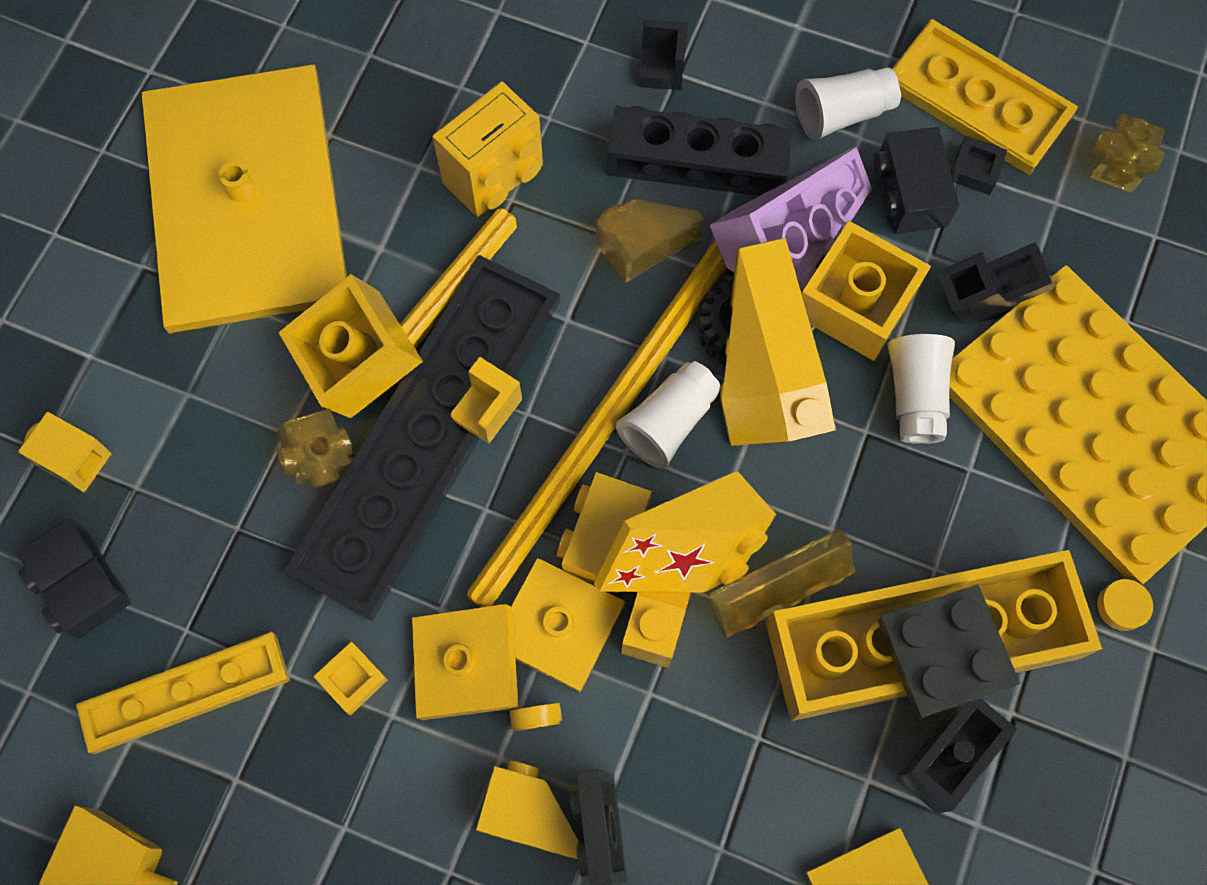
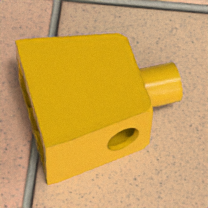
M75 805L39 885H177V881L154 873L162 855V848L100 810Z

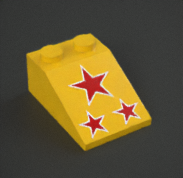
M738 471L733 472L625 520L597 575L594 585L599 591L707 592L722 583L726 587L731 586L747 573L749 566L746 564L747 561L767 541L768 536L765 532L775 518L776 513Z

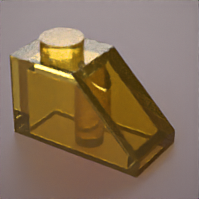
M633 199L623 206L614 205L608 208L600 216L599 220L596 221V243L626 283L699 240L703 216L697 210Z

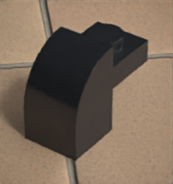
M1036 242L991 262L983 252H980L937 271L953 313L965 322L985 321L1006 315L1013 309L1014 305L1056 288Z

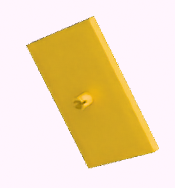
M315 64L142 92L163 326L168 333L307 310L347 277L321 92Z

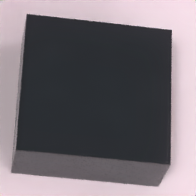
M965 136L951 171L953 182L990 195L996 185L1007 150Z

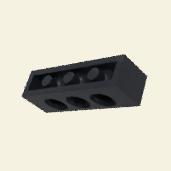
M615 106L608 147L607 175L761 196L786 183L793 129L780 128L774 124L756 125L741 123L730 118L711 119L696 117L685 112L666 113L651 111L641 106ZM650 141H659V142H661V143H663V144H661V145H653V144H650V143H648V142H650ZM693 147H703L706 150L697 151L694 150ZM736 153H746L750 157H742Z

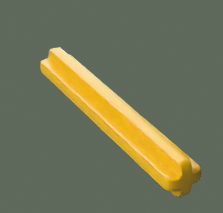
M503 208L497 209L400 323L415 349L437 324L478 256L481 255L490 260L517 228V219Z

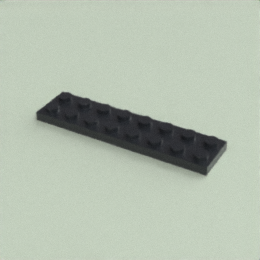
M481 255L478 256L418 353L423 362L404 376L285 568L284 573L288 577L371 622L373 621L480 439L454 422L451 417V412L472 386L468 371L477 359L481 357L515 379L560 303L559 293Z

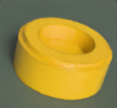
M1121 579L1106 586L1100 592L1097 608L1102 620L1107 625L1119 631H1131L1144 625L1151 618L1153 601L1150 593L1143 585L1133 580Z
M560 703L509 711L511 728L514 731L556 725L562 721Z

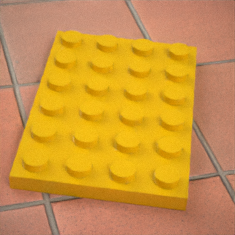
M1065 265L1051 277L1056 288L1019 303L952 359L949 398L1125 579L1133 580L1143 585L1207 527V400L1081 278Z

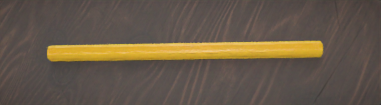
M714 240L467 591L468 599L479 608L494 604L616 428V422L627 413L700 308L707 294L714 288L727 269L716 240Z

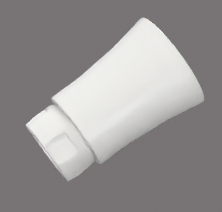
M891 68L877 71L865 69L827 78L802 79L797 85L795 94L799 121L805 134L813 141H817L852 124L878 117L884 111L898 107L901 99L898 77Z
M914 334L895 338L887 346L893 369L896 419L899 420L901 441L911 444L942 442L947 433L946 419L950 417V374L955 341L950 337L937 334Z
M696 361L692 363L687 362L676 373H672L638 407L616 422V430L626 446L643 461L656 468L665 469L681 443L696 423L710 409V403L720 393V383L704 365Z

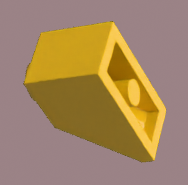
M638 592L622 643L621 654L669 668L691 592Z
M509 761L507 770L494 766L476 830L577 859V842L579 841L546 780L537 778L539 769L515 761Z

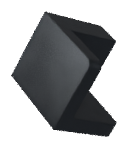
M644 20L639 87L681 90L687 35L686 22Z

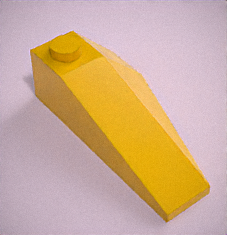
M786 238L737 248L731 299V326L725 351L727 355L724 383L721 385L720 394L729 444L732 446L789 442L835 431L826 379Z

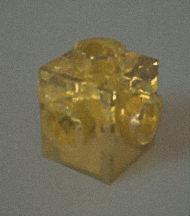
M1122 114L1111 130L1104 128L1099 135L1093 153L1098 156L1090 178L1133 193L1147 173L1154 175L1159 169L1166 152L1165 149L1160 148L1166 129L1150 124L1146 120Z
M330 408L284 422L277 431L282 447L277 448L279 463L286 476L293 475L296 486L310 481L312 489L335 482L340 479L338 471L343 470L350 464L348 456L352 455V446L349 436L343 427L337 428ZM310 448H314L319 453V456L315 455Z

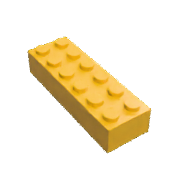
M1070 550L773 611L766 622L790 721L907 697L877 619L883 615L976 584L981 589L1016 673L1079 660L1101 650L1102 647Z

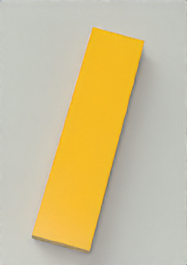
M270 632L77 703L76 707L87 751L91 754H97L290 682V678L277 635Z

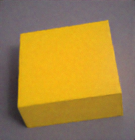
M352 641L314 676L350 716L388 681Z

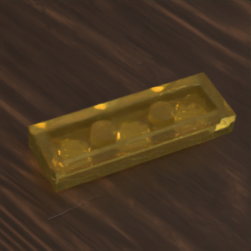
M839 528L710 593L717 624L726 638L742 630L754 627L758 622L771 616L773 611L793 607L803 599L830 585H836L846 577L856 573L851 540Z

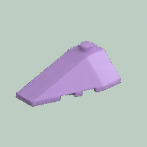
M857 147L849 149L741 205L710 224L726 267L735 273L737 248L786 238L800 290L805 288L817 270L815 267L820 259L828 253L834 244V238L842 225L847 224L848 221L853 219L872 189Z

